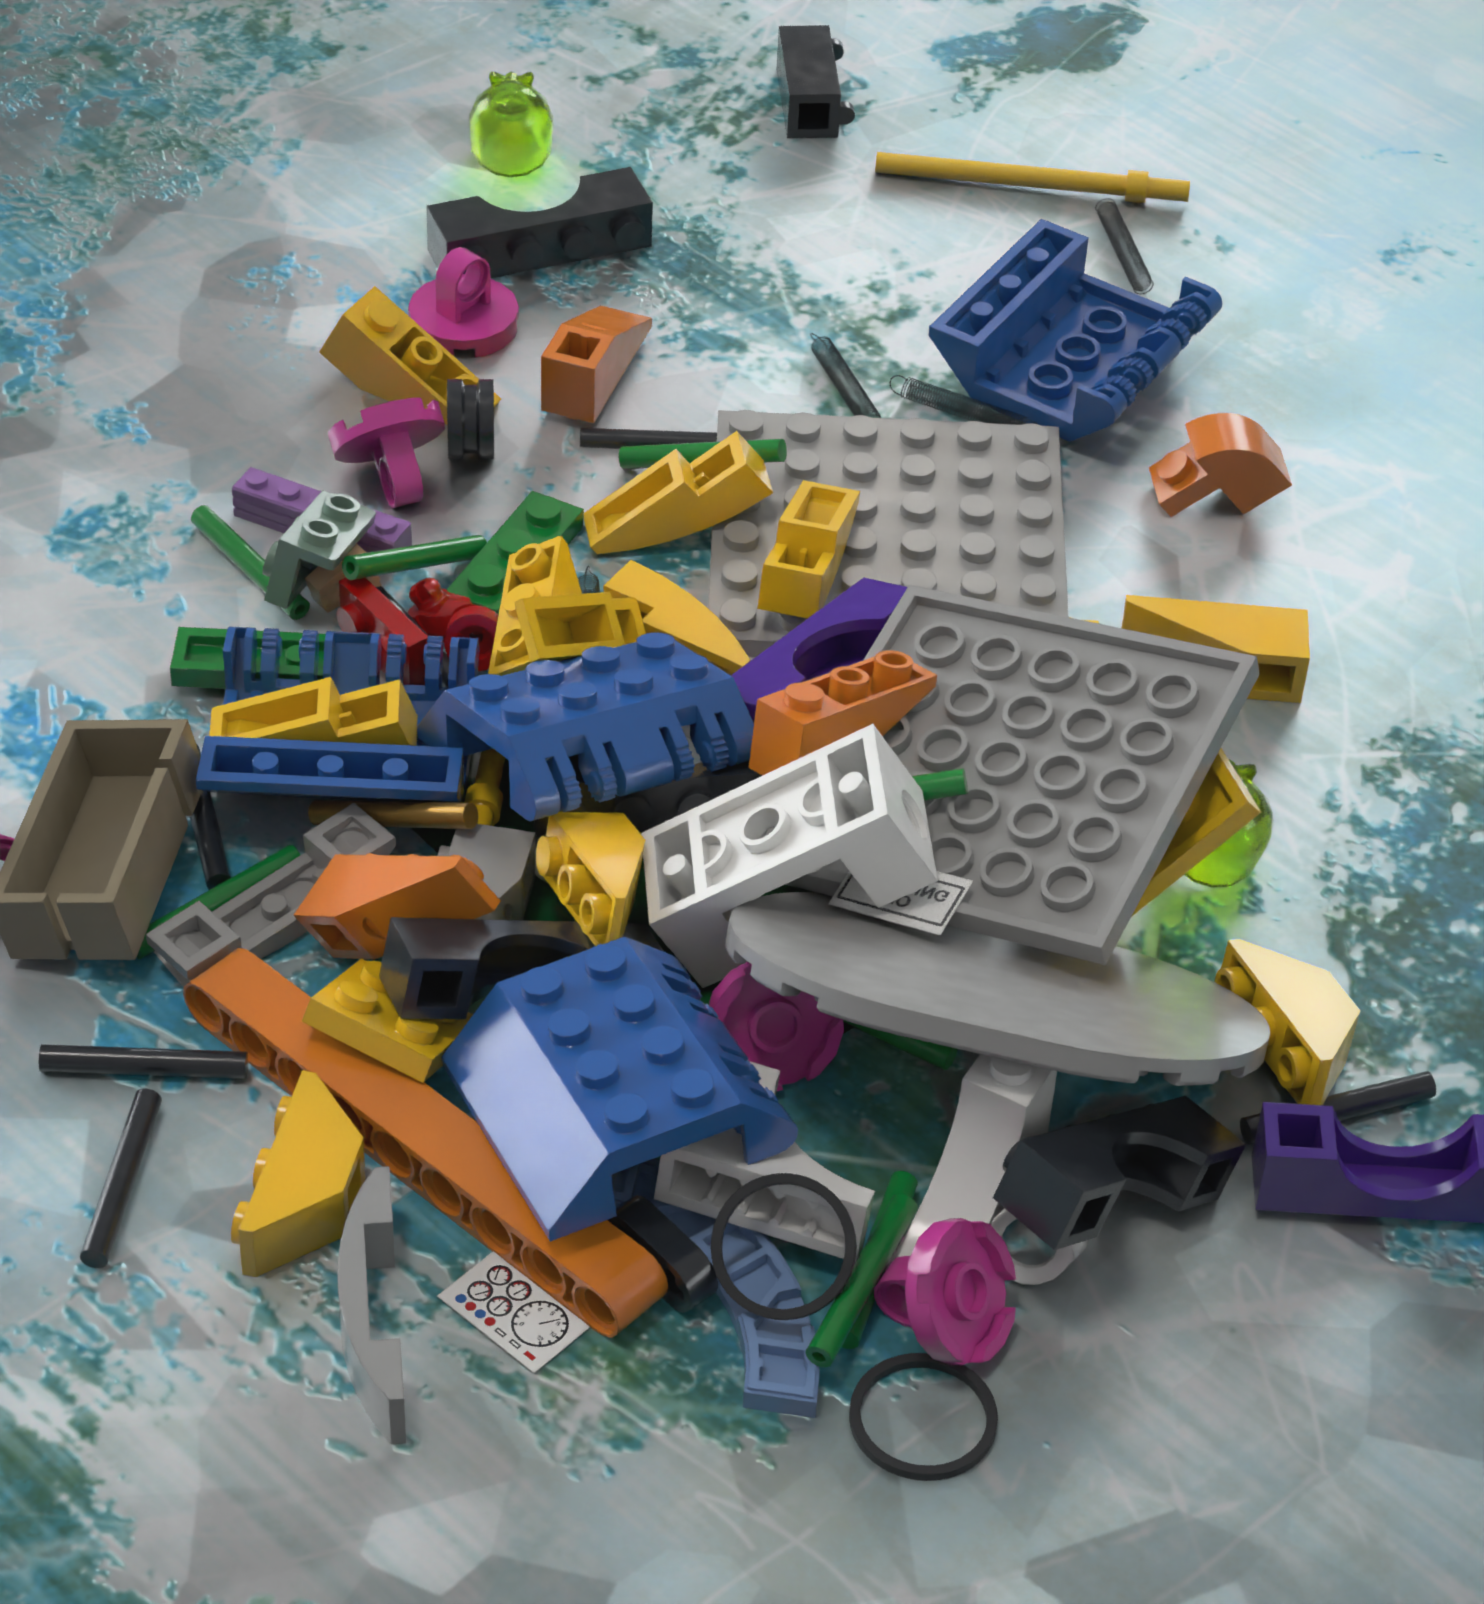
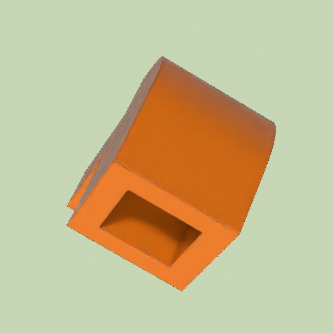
M1234 413L1209 414L1186 423L1185 426L1190 442L1168 453L1149 467L1158 503L1170 517L1219 488L1244 515L1292 486L1281 448L1257 422L1246 416Z

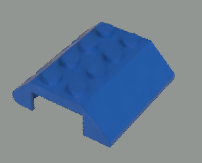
M1040 219L929 326L928 335L970 398L1025 417L1027 416L1023 420V422L1028 420L1025 422L1027 424L1037 423L1041 426L1059 427V437L1071 442L1112 425L1126 408L1136 400L1137 393L1147 388L1177 357L1180 351L1189 344L1190 337L1200 332L1221 310L1222 298L1211 286L1185 276L1182 279L1179 300L1175 301L1169 308L1085 274L1089 237Z
M229 626L223 647L226 685L223 705L318 680L319 632L316 630H304L299 641L300 680L279 679L282 638L280 637L279 629L265 628L262 638L261 679L256 678V628ZM327 631L324 643L323 679L331 677L340 695L380 685L381 634ZM389 635L386 683L400 679L403 685L404 664L407 657V645L404 641V635ZM443 636L428 637L427 644L424 646L425 686L403 685L418 715L417 726L445 690L467 685L472 678L478 676L479 638H451L448 687H442ZM418 732L417 746L205 736L196 776V788L212 793L464 803L471 754L463 756V748L428 746L418 738Z
M647 633L639 636L637 642L614 648L607 646L591 647L584 650L582 656L558 662L552 660L535 661L528 664L526 670L503 676L495 674L476 676L467 685L445 690L418 724L417 732L418 738L428 746L463 748V756L495 749L509 760L510 808L526 820L534 821L555 815L559 810L567 812L580 807L579 804L582 803L579 781L576 780V774L569 756L578 754V767L585 784L588 785L591 797H594L595 801L603 802L615 798V794L621 797L665 785L675 779L680 781L692 777L695 767L694 758L692 757V751L689 749V743L682 726L690 725L691 741L696 753L700 756L703 767H706L707 771L710 770L712 772L723 769L727 765L734 766L749 762L754 723L731 675L710 663L704 656L696 654L676 641L673 636L665 633Z
M625 936L497 982L442 1056L443 1068L550 1242L617 1216L611 1174L734 1128L736 1133L742 1135L743 1154L747 1165L787 1150L795 1142L798 1135V1128L785 1108L779 1104L772 1090H769L767 1087L763 1088L759 1083V1080H761L759 1072L753 1064H750L747 1055L725 1024L719 1020L715 1010L708 1004L704 1005L700 1000L703 997L700 989L695 982H692L690 975L680 961L673 955Z

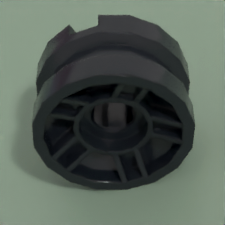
M447 379L448 459H463L465 453H477L480 459H494V379H479L476 385H465L462 379Z

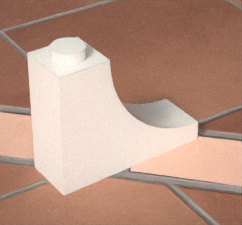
M983 1054L978 1056L963 1077L952 1128L931 1184L910 1227L888 1262L886 1270L895 1258L911 1256L919 1236L934 1222L950 1218H963L971 1222L983 1221L991 1225L993 1218L1005 1209L993 1199L995 1191L1005 1173L1002 1167L1004 1159L1010 1149L1021 1139L1048 1133L1057 1071Z
M750 1061V1064H753L761 1077L759 1083L763 1088L767 1087L769 1090H772L776 1096L780 1070ZM734 1128L661 1155L654 1199L716 1219L730 1196L743 1185L756 1178L776 1173H792L806 1176L826 1186L839 1198L847 1209L856 1234V1262L864 1246L875 1191L850 1182L827 1170L809 1157L795 1142L787 1150L747 1165L744 1160L742 1135L736 1133ZM774 1185L761 1189L741 1202L728 1223L844 1259L845 1236L840 1219L832 1206L824 1198L807 1188L795 1185Z

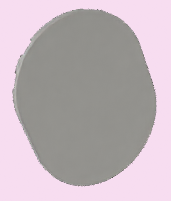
M789 892L761 896L737 906L729 918L725 939L726 950L735 963L745 964L748 961L752 965L750 975L754 980L782 996H796L801 991L813 995L814 999L818 1002V1011L876 1030L1044 1069L1126 1083H1135L1138 1081L1139 1076L1147 1075L1148 1072L1163 1073V1078L1175 1086L1215 1084V1082H1218L1220 1071L1231 1070V1075L1238 1078L1244 1077L1258 1069L1266 1055L1270 1038V1027L1265 1017L1249 1002L1225 987L1196 973L1115 946L1106 965L947 925L941 935L829 905L833 897L816 892Z

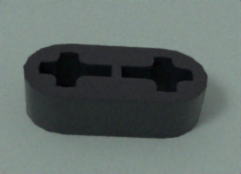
M635 1195L616 1207L617 1216L608 1219V1221L644 1247L661 1265L668 1282L667 1293L661 1298L671 1307L685 1313L717 1292L718 1279L713 1265L706 1254L650 1201L642 1196Z

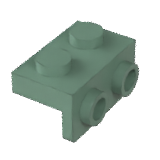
M322 490L304 512L294 520L279 540L275 541L271 546L263 566V575L270 577L264 601L287 609L297 595L307 586L305 578L318 566L327 570H334L373 525L376 511L360 505L355 498L349 495L329 493Z

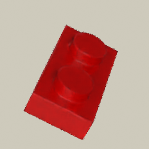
M345 577L339 580L340 608L337 609L336 615L342 632L381 634L380 670L384 674H386L389 635H404V641L407 645V657L404 664L403 685L425 686L424 646L427 644L428 636L367 578L349 580Z

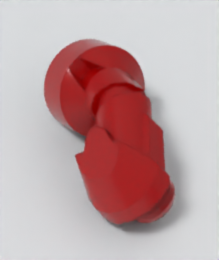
M428 577L414 584L409 591V598L414 605L407 613L429 636H443L444 647L448 656L450 655L452 637L479 638L478 671L489 669L499 615L487 607L473 604L469 597L450 593L447 589H442L440 583L435 578Z

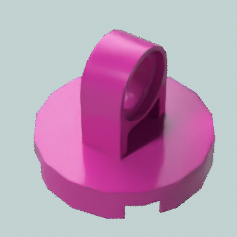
M458 247L451 250L443 258L436 272V279L425 283L412 295L408 306V316L453 356L454 349H475V357H482L504 349L515 338L519 306L514 293L502 283L491 279L490 266L485 259L466 248Z
M421 398L394 400L361 410L363 422L347 429L343 419L332 426L328 431V437L335 460L343 463L375 461L389 506L396 508L423 500L422 478L414 449L437 438L445 430V423L438 401L432 400L427 405V409H424Z
M748 961L729 971L713 991L709 1006L715 1010L719 1020L725 1024L747 1055L749 1061L780 1070L777 1091L783 1090L782 1085L795 1083L806 1077L807 1081H810L820 1075L837 1054L844 1032L843 1019L818 1011V1002L814 999L813 995L801 991L796 996H782L765 987L750 975L752 965Z
M950 1218L934 1222L919 1236L911 1256L897 1257L891 1262L874 1288V1298L885 1315L893 1321L913 1329L918 1343L932 1359L948 1365L982 1363L991 1360L1005 1345L1013 1326L1016 1307H1005V1280H1016L1015 1266L1005 1241L990 1224L983 1221L971 1222L963 1218Z

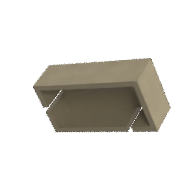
M188 719L66 721L0 871V935L10 959H67L70 950L76 951L79 960L136 959L186 833L188 822L185 816L193 815L202 790L196 788V776L201 756Z

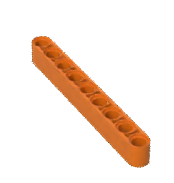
M237 948L184 986L183 996L190 1013L205 1030L232 1051L248 1052V1063L291 1096L302 1070L315 1072L363 1136L364 1153L382 1167L389 1166L391 1174L492 1252L494 1251L594 1331L610 1338L616 1336L667 1293V1277L655 1257L608 1220L550 1242L474 1119L425 1082L422 1083L301 1022L311 997L245 948Z

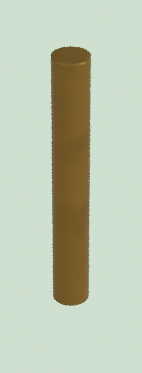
M314 800L308 809L309 820L313 825L321 824L352 803H355L382 827L473 829L478 822V809L473 803Z

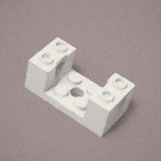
M874 724L641 833L646 840L643 859L649 925L702 988L724 979L729 971L741 965L733 961L725 945L729 918L737 906L755 900L763 894L806 874L816 872L823 866L841 859L878 908L913 894L919 889L938 881L922 789ZM773 826H776L774 830L766 836L767 830Z

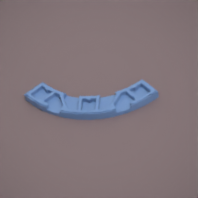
M653 1158L611 1174L615 1207H618L635 1195L646 1198L706 1254L713 1265L711 1259V1236L716 1219L654 1199L660 1164L659 1160ZM727 1223L723 1236V1259L727 1273L737 1289L753 1302L769 1308L789 1309L803 1306L801 1288L782 1254L767 1235ZM718 1280L716 1294L731 1317L739 1338L744 1360L743 1408L816 1418L819 1366L809 1361L805 1354L808 1345L815 1335L814 1326H811L809 1316L794 1320H774L758 1316L737 1304L726 1293Z

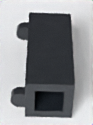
M829 25L779 26L776 70L787 138H838L839 125L849 124L855 118L853 105L849 102L841 101L835 61L842 58L844 49L839 39L831 38Z

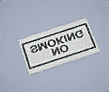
M849 871L830 900L829 905L941 935L973 880L936 871L937 882L878 908Z

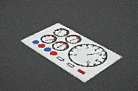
M494 1251L437 1295L438 1298L532 1373L537 1372L590 1328V1326Z

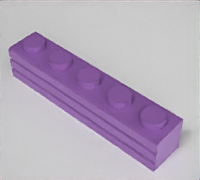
M250 467L232 487L233 513L236 517L285 533L294 520L304 512L322 491ZM374 510L376 511L373 525L357 542L367 553L411 546V522Z

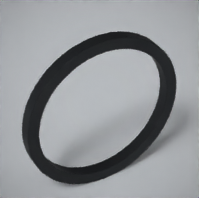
M770 1174L746 1183L725 1202L712 1230L711 1259L720 1284L726 1293L741 1307L768 1319L794 1320L822 1310L844 1289L852 1274L856 1259L857 1243L855 1229L843 1203L826 1186L809 1177L798 1174ZM774 1185L800 1186L820 1195L836 1212L845 1236L844 1260L833 1284L812 1302L789 1309H775L762 1306L743 1295L727 1273L722 1251L725 1228L734 1210L751 1194Z
M908 1353L886 1359L876 1364L862 1376L851 1397L849 1421L852 1435L857 1445L873 1463L900 1477L921 1481H934L960 1475L973 1468L986 1456L996 1436L998 1412L995 1399L986 1383L967 1366L948 1365L932 1359L928 1353ZM909 1368H929L943 1371L960 1379L975 1392L985 1411L986 1428L978 1444L959 1459L939 1465L907 1463L882 1451L866 1433L860 1413L865 1395L877 1381L896 1371Z

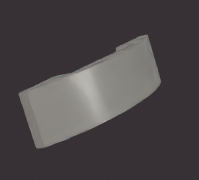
M352 803L303 834L304 854L212 912L200 901L194 903L147 933V944L187 980H193L237 948H245L262 959L308 931L293 915L335 854L366 855L373 853L389 855L396 847L395 836L355 803Z
M389 1166L375 1167L355 1197L347 1216L338 1256V1299L342 1349L354 1390L365 1412L389 1443L403 1444L406 1443L400 1338L370 1340L366 1269L395 1267Z

